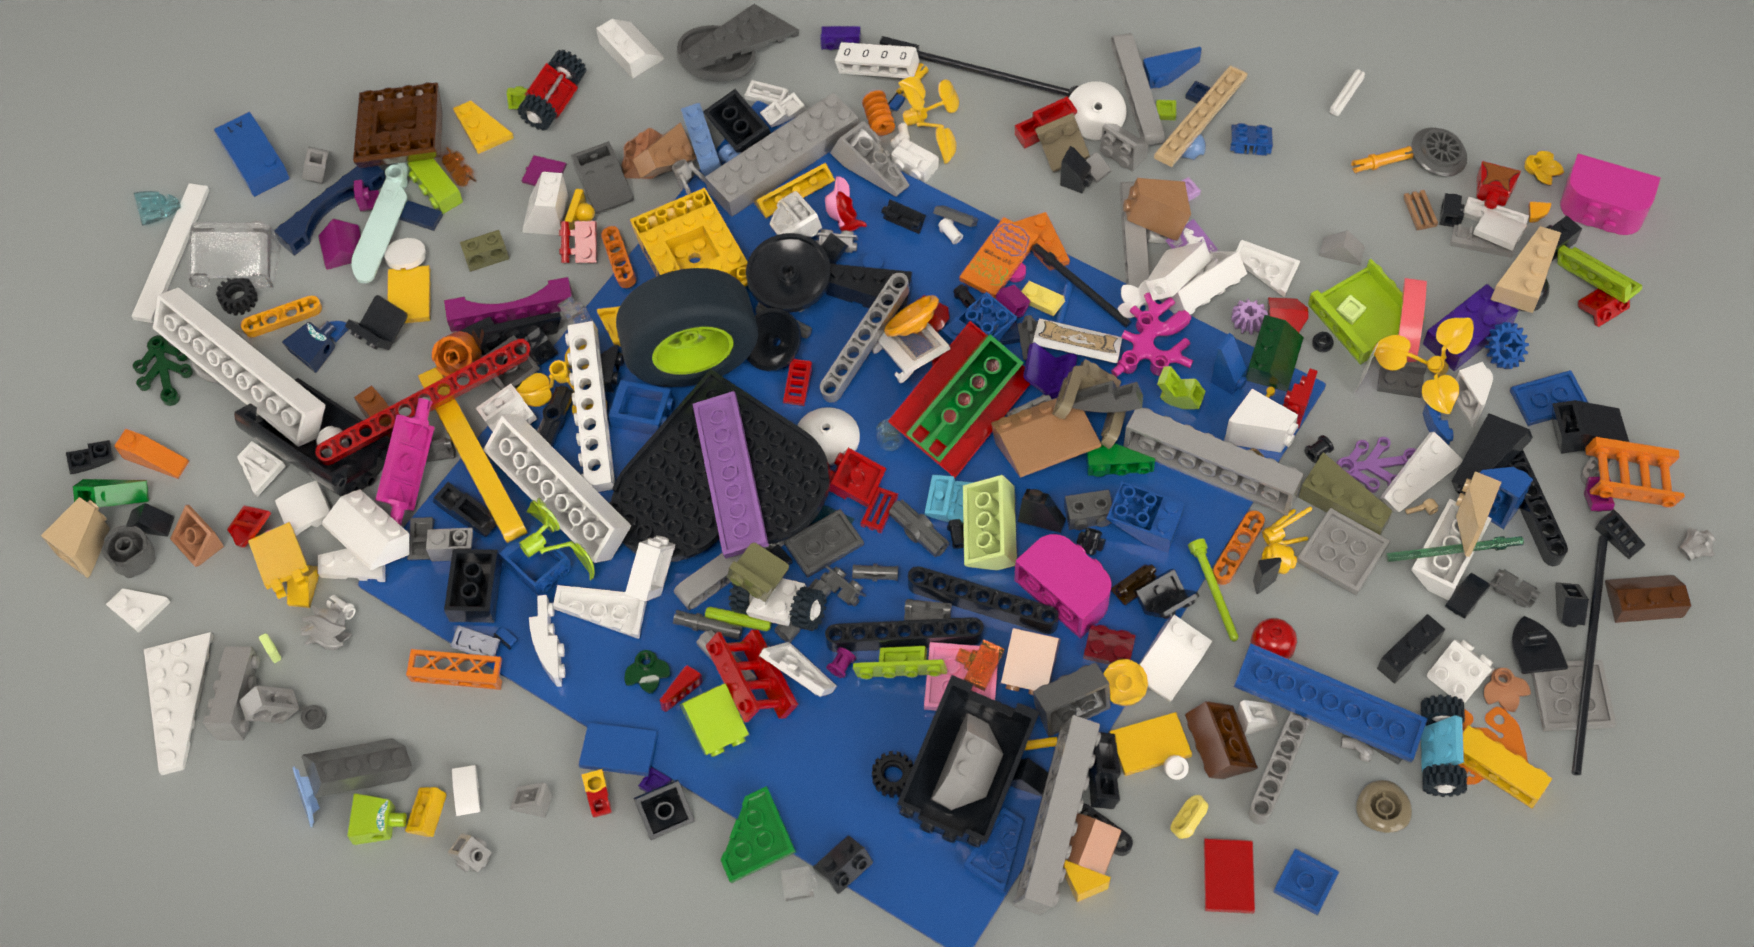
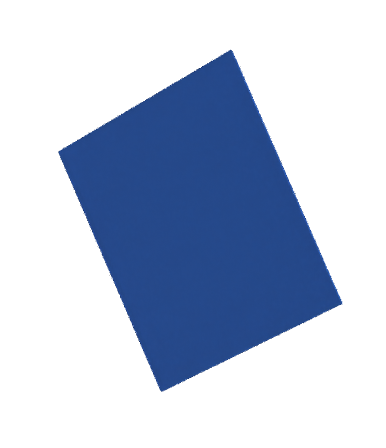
M756 101L751 107L769 127L771 133L789 122L771 127L760 114L769 105L762 101ZM726 139L716 149L717 155L723 146L729 144ZM830 152L775 188L777 189L826 162L835 180L839 176L847 181L850 189V198L853 201L852 206L857 213L856 219L864 221L867 225L852 231L858 237V241L854 240V243H857V251L852 253L844 252L836 264L863 267V258L867 254L876 253L883 258V269L911 271L912 292L910 304L923 295L937 296L939 303L947 306L949 309V321L944 328L967 309L959 299L954 297L953 291L958 285L963 284L969 288L968 291L975 300L984 294L959 281V276L994 231L1000 220L902 171L901 173L908 182L909 187L896 197L844 167ZM719 158L721 166L724 165L725 163L722 162ZM695 174L688 183L691 193L705 188L707 191L706 183ZM835 181L803 198L816 212L822 228L818 230L819 233L825 229L832 230L834 234H841L838 222L828 215L825 207V197L834 191ZM685 189L680 192L675 200L687 195ZM709 194L747 262L754 249L760 243L777 235L770 226L773 215L765 218L755 203H752L731 217ZM889 199L926 214L920 234L883 219L884 214L881 211L884 206L887 207ZM944 205L977 217V225L969 227L953 221V225L963 234L962 240L957 244H953L944 232L939 231L938 224L945 217L933 213L935 206ZM816 235L809 237L815 241L819 240ZM639 243L628 255L636 276L635 284L629 288H622L619 286L613 273L571 324L594 322L598 329L600 354L612 347L614 343L598 315L597 309L621 306L624 299L634 289L656 277ZM1031 250L1022 262L1026 267L1025 278L1020 282L1008 281L1004 286L1006 288L1015 285L1022 291L1026 284L1031 281L1062 295L1066 278L1056 269L1049 270ZM1068 255L1070 262L1065 267L1118 310V307L1124 303L1121 297V288L1126 283ZM692 258L690 260L692 263L700 261L699 258ZM624 273V279L628 278L627 273ZM748 285L744 287L748 292L755 316L757 314L755 309L759 302L750 292ZM1073 285L1064 324L1122 337L1124 330L1133 334H1140L1136 329V317L1128 318L1131 324L1125 328L1079 288ZM825 292L820 300L802 312H790L796 320L812 328L809 338L801 336L800 347L794 358L811 361L813 366L805 406L783 403L790 363L780 370L769 372L754 367L746 359L734 370L722 376L796 425L806 414L819 408H837L848 413L856 421L859 428L860 441L856 452L887 468L878 487L898 493L897 501L903 499L918 514L925 515L932 475L952 476L888 422L908 395L932 368V360L914 370L903 383H899L895 373L898 372L900 374L903 372L883 348L876 354L871 350L840 399L830 403L823 398L820 391L822 380L869 310V308L863 307L861 303L844 301L829 296ZM1155 300L1157 304L1162 303L1160 300ZM1142 305L1140 310L1142 312L1145 311L1146 306ZM1028 306L1024 316L1017 318L1016 322L1022 323L1027 315L1032 316L1035 321L1044 319L1055 322L1058 311L1052 316L1032 306ZM1168 309L1158 319L1161 322H1165L1174 313ZM1192 316L1190 323L1184 329L1174 335L1156 337L1154 345L1159 350L1167 351L1184 338L1190 341V345L1181 354L1193 360L1191 367L1188 368L1178 363H1170L1169 366L1175 370L1181 379H1197L1206 392L1199 409H1181L1164 402L1160 398L1162 390L1157 385L1160 376L1151 372V361L1148 359L1140 360L1137 369L1133 373L1122 372L1116 377L1121 381L1120 386L1138 382L1143 394L1142 408H1148L1163 417L1168 416L1183 425H1190L1200 432L1210 433L1215 438L1223 441L1225 440L1229 419L1251 389L1266 396L1268 386L1246 381L1244 387L1241 390L1237 389L1234 395L1211 383L1217 349L1228 334ZM875 317L872 322L878 323L882 318ZM568 329L554 345L558 354L542 365L538 364L537 366L540 369L535 373L544 374L549 378L551 374L549 371L550 365L557 360L565 362V353L570 347L567 346L565 339ZM943 329L937 332L941 337ZM865 334L860 339L866 341L870 338V335ZM916 334L898 335V338L916 358L935 348L928 340ZM1123 338L1118 361L1121 360L1124 352L1133 349V343ZM1235 338L1247 368V375L1254 347ZM1021 344L1004 345L1024 362L1022 365L1025 367L1026 360H1023ZM1043 347L1055 358L1069 354V352ZM852 352L849 354V357L855 358L859 353ZM1074 354L1077 356L1076 366H1080L1084 359L1091 363H1095L1109 374H1112L1111 370L1117 366V363ZM625 361L623 366H620V380L652 385L633 375ZM1295 368L1288 390L1292 391L1295 383L1300 384L1302 375L1307 376V373ZM839 370L837 375L843 376L847 373V370ZM1317 378L1300 427L1293 434L1295 436L1325 390L1326 384ZM554 380V387L550 389L552 395L556 386L559 387L560 385L567 386L573 390L567 382L558 383L556 380ZM1030 384L1009 411L1045 394ZM587 385L583 387V390L589 389ZM616 385L614 393L605 392L607 416L610 413L619 385ZM696 385L685 387L657 386L670 389L672 398L675 399L674 408L672 411L669 410L668 417ZM792 385V387L803 388V386ZM829 387L826 389V393H833L836 388ZM1275 389V394L1270 396L1269 399L1283 406L1287 392ZM790 393V395L801 397V394ZM631 395L625 414L655 420L661 401ZM571 401L564 418L565 425L559 430L552 447L581 475L584 474L583 466H580L578 454L581 453V446H578L576 433H579V426L575 424L572 412L573 401ZM549 402L540 407L528 406L537 418V420L530 424L536 431L543 418V409ZM1135 410L1126 411L1120 435L1115 442L1116 444L1124 446L1126 426ZM1084 411L1099 441H1101L1103 437L1101 433L1107 412ZM608 417L616 481L624 467L652 435L611 427ZM596 424L589 425L587 430L594 429ZM489 426L477 438L482 449L485 448L493 433ZM993 431L957 477L954 478L955 481L978 482L1003 475L1014 485L1017 559L1040 538L1049 535L1050 532H1055L1018 522L1022 498L1027 489H1037L1042 491V493L1049 494L1065 518V496L1109 490L1113 503L1121 481L1185 503L1180 523L1168 552L1144 544L1113 523L1105 527H1087L1101 531V538L1106 539L1103 550H1097L1096 555H1087L1101 563L1111 579V588L1144 564L1148 566L1152 564L1156 568L1154 573L1156 576L1163 574L1169 569H1175L1183 588L1198 592L1206 578L1198 558H1195L1194 554L1190 553L1188 544L1197 539H1205L1208 546L1206 556L1212 569L1254 503L1158 462H1155L1154 472L1147 474L1128 473L1122 476L1116 474L1102 477L1088 476L1085 453L1020 478L995 444ZM598 444L592 445L589 450H595ZM1237 446L1245 450H1252L1262 457L1274 459L1278 463L1288 448L1285 446L1282 452ZM486 454L526 530L532 525L539 530L544 524L526 512L530 502L533 500ZM460 458L412 518L433 517L434 529L468 528L433 503V498L447 482L451 483L463 494L467 493L489 510ZM601 465L593 466L592 471H597ZM837 465L829 466L830 471H835ZM607 490L598 493L609 503L614 491ZM829 491L824 506L809 526L839 509L842 510L864 541V546L834 562L829 567L835 568L837 566L846 573L845 578L850 582L855 580L863 587L861 591L867 596L860 595L858 597L860 601L854 607L853 605L849 606L837 596L842 590L841 587L836 593L831 591L826 598L827 603L824 604L826 610L823 611L825 616L821 618V625L818 624V628L814 629V631L801 629L791 641V644L837 687L833 693L820 697L781 671L798 706L787 718L783 719L778 718L774 708L760 709L749 722H744L749 735L744 737L746 741L735 747L729 744L723 747L724 752L714 757H711V754L704 755L679 704L725 683L714 662L696 643L700 635L705 631H693V628L673 624L674 615L677 614L676 610L695 615L699 613L703 617H705V611L708 607L732 611L729 606L731 602L729 600L731 592L729 591L730 588H733L732 582L691 610H688L674 593V589L679 583L723 553L720 539L710 548L694 557L670 562L661 596L646 602L639 639L554 609L551 623L554 624L555 635H557L559 642L564 644L565 656L561 657V664L565 666V678H562L561 687H557L549 678L539 660L532 641L529 617L538 616L537 595L509 570L503 562L494 623L449 622L444 607L451 561L407 560V556L385 564L386 582H378L377 579L360 580L358 582V586L362 590L450 644L452 643L457 625L492 637L501 627H504L517 641L511 646V650L502 643L500 644L496 656L502 658L500 675L585 727H588V723L657 731L658 736L651 767L673 781L678 779L681 786L735 819H738L745 796L767 786L795 847L796 853L793 855L809 865H816L849 835L866 849L873 863L847 888L943 947H974L1023 870L1041 796L1010 786L1000 809L1001 811L1004 807L1023 819V826L1003 894L963 868V864L975 847L957 840L955 843H950L942 839L941 834L934 831L933 834L922 831L919 828L920 824L899 814L900 810L897 807V803L900 797L897 794L894 795V798H890L889 794H886L885 797L882 795V791L878 792L876 786L873 785L872 766L875 764L877 757L881 759V754L883 753L887 756L889 751H893V755H896L897 751L901 752V756L903 757L904 754L908 756V761L911 760L914 765L936 713L934 710H924L927 675H918L913 678L895 676L894 678L873 677L871 679H862L857 677L853 670V663L879 662L880 650L851 652L856 657V660L850 663L845 671L846 675L844 678L836 677L827 669V665L832 663L837 655V652L830 651L826 645L825 631L828 626L843 623L904 621L905 601L907 599L939 602L916 595L909 590L908 572L913 567H924L1038 602L1014 581L1015 566L1001 570L966 567L964 565V548H952L950 531L947 530L948 522L926 516L933 524L934 529L949 542L945 552L940 556L934 557L919 542L915 543L910 540L904 532V528L891 516H889L882 533H878L875 529L873 531L869 530L867 526L865 528L861 527V521L868 507L849 497L843 499ZM884 494L880 495L868 521L872 522ZM889 496V498H888V500H887V502H886V504H885V506H884V509H883V511H882V513H881V515H880V517H879V519H878V521H877V524L880 523V520H881V518H882V516H883V514H884V512H885V510H886V508H887V506H888V503H889V501H890V499H891L890 496ZM1066 518L1062 532L1057 533L1077 545L1079 533L1081 531L1085 532L1086 529L1069 530ZM409 520L408 523H407L403 528L409 533V538H410V520ZM496 525L487 537L473 531L472 549L498 550L500 553L513 541L507 543ZM546 528L542 532L554 545L572 541L561 529L558 531L554 529V532L551 533ZM621 543L611 560L593 562L595 573L594 578L590 580L589 572L577 558L573 549L569 546L559 548L569 558L572 568L565 577L559 578L549 591L543 592L541 595H547L549 603H554L557 585L626 592L636 554ZM785 545L781 546L793 562L789 565V569L783 579L805 583L806 587H809L815 579H820L825 572L829 573V570L824 568L807 578ZM538 551L529 558L525 555L516 565L536 582L558 562L547 551L543 554ZM873 563H876L878 566H898V581L878 579L875 582L873 579H852L853 564L873 566ZM917 578V579H914L913 581L919 583V582H922L923 580ZM937 585L935 586V588L943 589L944 586ZM960 591V592H957L956 594L959 595V596H963V595H965L966 593ZM1110 591L1107 613L1096 625H1103L1115 631L1125 630L1135 635L1131 660L1139 664L1165 622L1170 618L1163 619L1145 615L1137 598L1124 606L1114 593ZM985 598L978 599L979 602L988 601ZM1001 605V606H999V607L1002 608V609H1008V608H1009L1008 605ZM952 606L950 618L975 617L983 622V640L980 644L974 646L999 648L995 701L1014 709L1017 703L1037 710L1034 704V696L1028 694L1029 689L1020 687L1019 691L1005 689L1006 684L1001 683L1013 628L1061 639L1051 683L1063 675H1069L1078 671L1082 666L1095 663V661L1083 659L1089 631L1080 639L1058 620L1057 630L1052 634H1044L959 607ZM1188 607L1177 609L1175 615L1181 619ZM1024 611L1021 613L1025 616L1031 615V613L1028 611ZM1051 618L1043 619L1045 622L1053 621ZM772 622L769 631L759 630L768 647L786 643L775 633L774 629L777 627V623ZM743 627L740 640L726 636L723 637L726 643L741 642L751 630L757 629ZM976 629L968 631L971 634L978 633ZM949 630L945 633L948 635H953L956 632ZM926 631L922 634L925 636H930L933 633ZM905 632L900 634L901 637H907L910 635ZM878 634L876 637L885 638L887 635ZM856 635L853 638L862 639L864 636ZM833 636L831 639L836 641L841 637ZM926 648V649H927L926 660H928V659H929V648ZM643 650L654 652L657 659L665 661L670 669V677L659 678L658 688L652 694L643 691L639 683L626 686L624 680L627 667L634 663L636 655ZM744 651L735 652V655L741 661H749ZM644 660L642 664L647 665L650 663V660ZM487 662L484 664L494 670L495 663ZM1096 662V664L1104 674V671L1109 665ZM688 665L702 675L703 683L667 712H664L661 708L660 699L683 668ZM764 689L751 690L756 700L769 699ZM1110 701V709L1087 720L1100 724L1098 732L1109 733L1125 706H1120ZM1039 715L1029 740L1049 738ZM1057 733V734H1055V735H1053V736H1051V737H1056V736H1057V739H1058L1059 733ZM1055 746L1025 750L1021 759L1029 758L1049 772ZM890 767L884 773L885 779L889 782H897L903 775L902 771L897 767Z

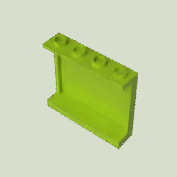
M1369 259L1367 267L1323 293H1320L1318 289L1312 292L1308 306L1361 365L1369 359L1374 346L1381 339L1391 335H1398L1403 293L1396 286L1394 280L1389 279L1383 272L1382 267L1372 259ZM1349 295L1366 307V311L1352 325L1336 311Z

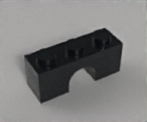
M1427 614L1381 658L1377 669L1395 684L1410 670L1412 664L1422 653H1428L1440 641L1445 628Z

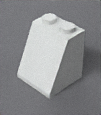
M541 173L529 198L522 229L523 233L559 235L561 221H565L570 205L563 173Z
M1251 389L1229 419L1224 441L1232 442L1236 446L1282 452L1284 447H1289L1295 438L1293 434L1298 428V424H1296L1298 414Z

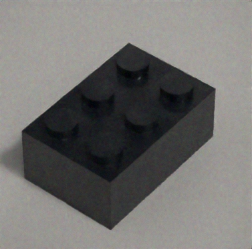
M453 549L444 607L449 622H495L502 560L498 550Z

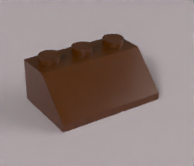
M1675 575L1605 580L1615 623L1684 618L1691 608L1687 587Z
M1205 701L1185 714L1188 728L1192 732L1196 749L1200 753L1204 770L1209 778L1226 779L1258 769L1233 705Z

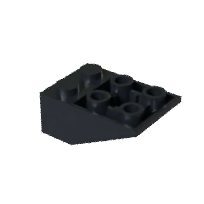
M1577 400L1552 403V423L1561 454L1584 451L1585 447L1595 437L1629 442L1619 408Z

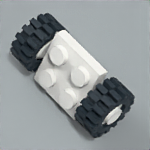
M782 578L766 602L753 597L747 590L732 583L733 588H730L729 591L731 592L729 596L731 610L748 615L749 617L789 626L790 622H792V625L797 628L814 631V629L818 628V624L821 625V618L825 616L823 614V611L826 610L824 604L827 603L826 599H824L825 594L821 590L806 587L805 583Z

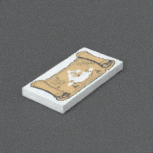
M1039 319L1033 343L1035 342L1039 346L1117 363L1122 338Z

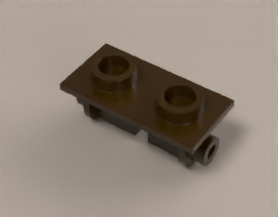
M1144 564L1113 586L1111 591L1124 606L1137 598L1133 590L1157 577L1154 574L1156 568L1152 564L1149 566Z

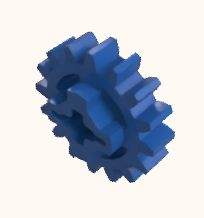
M1503 322L1502 324H1496L1495 329L1489 330L1491 337H1486L1489 345H1486L1485 348L1490 351L1487 353V357H1492L1491 364H1497V368L1512 369L1513 367H1519V362L1525 361L1523 355L1528 354V351L1525 350V347L1529 346V343L1525 342L1528 336L1522 335L1523 328H1517V323Z

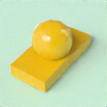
M576 189L574 191L565 221L569 222V230H575V221H592L595 216L594 208L591 204L586 203L583 189Z

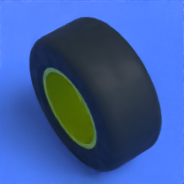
M710 268L676 270L644 282L624 299L616 316L617 333L624 361L629 371L646 383L663 387L697 385L710 369L721 376L729 373L749 357L758 339L757 323L748 292L744 285L732 275Z

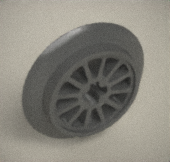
M1430 127L1420 130L1413 137V154L1419 164L1429 172L1440 176H1453L1465 168L1467 152L1461 140L1454 133L1446 129Z

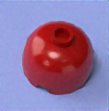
M1268 618L1261 621L1254 628L1250 644L1286 659H1291L1297 646V636L1293 627L1285 620Z

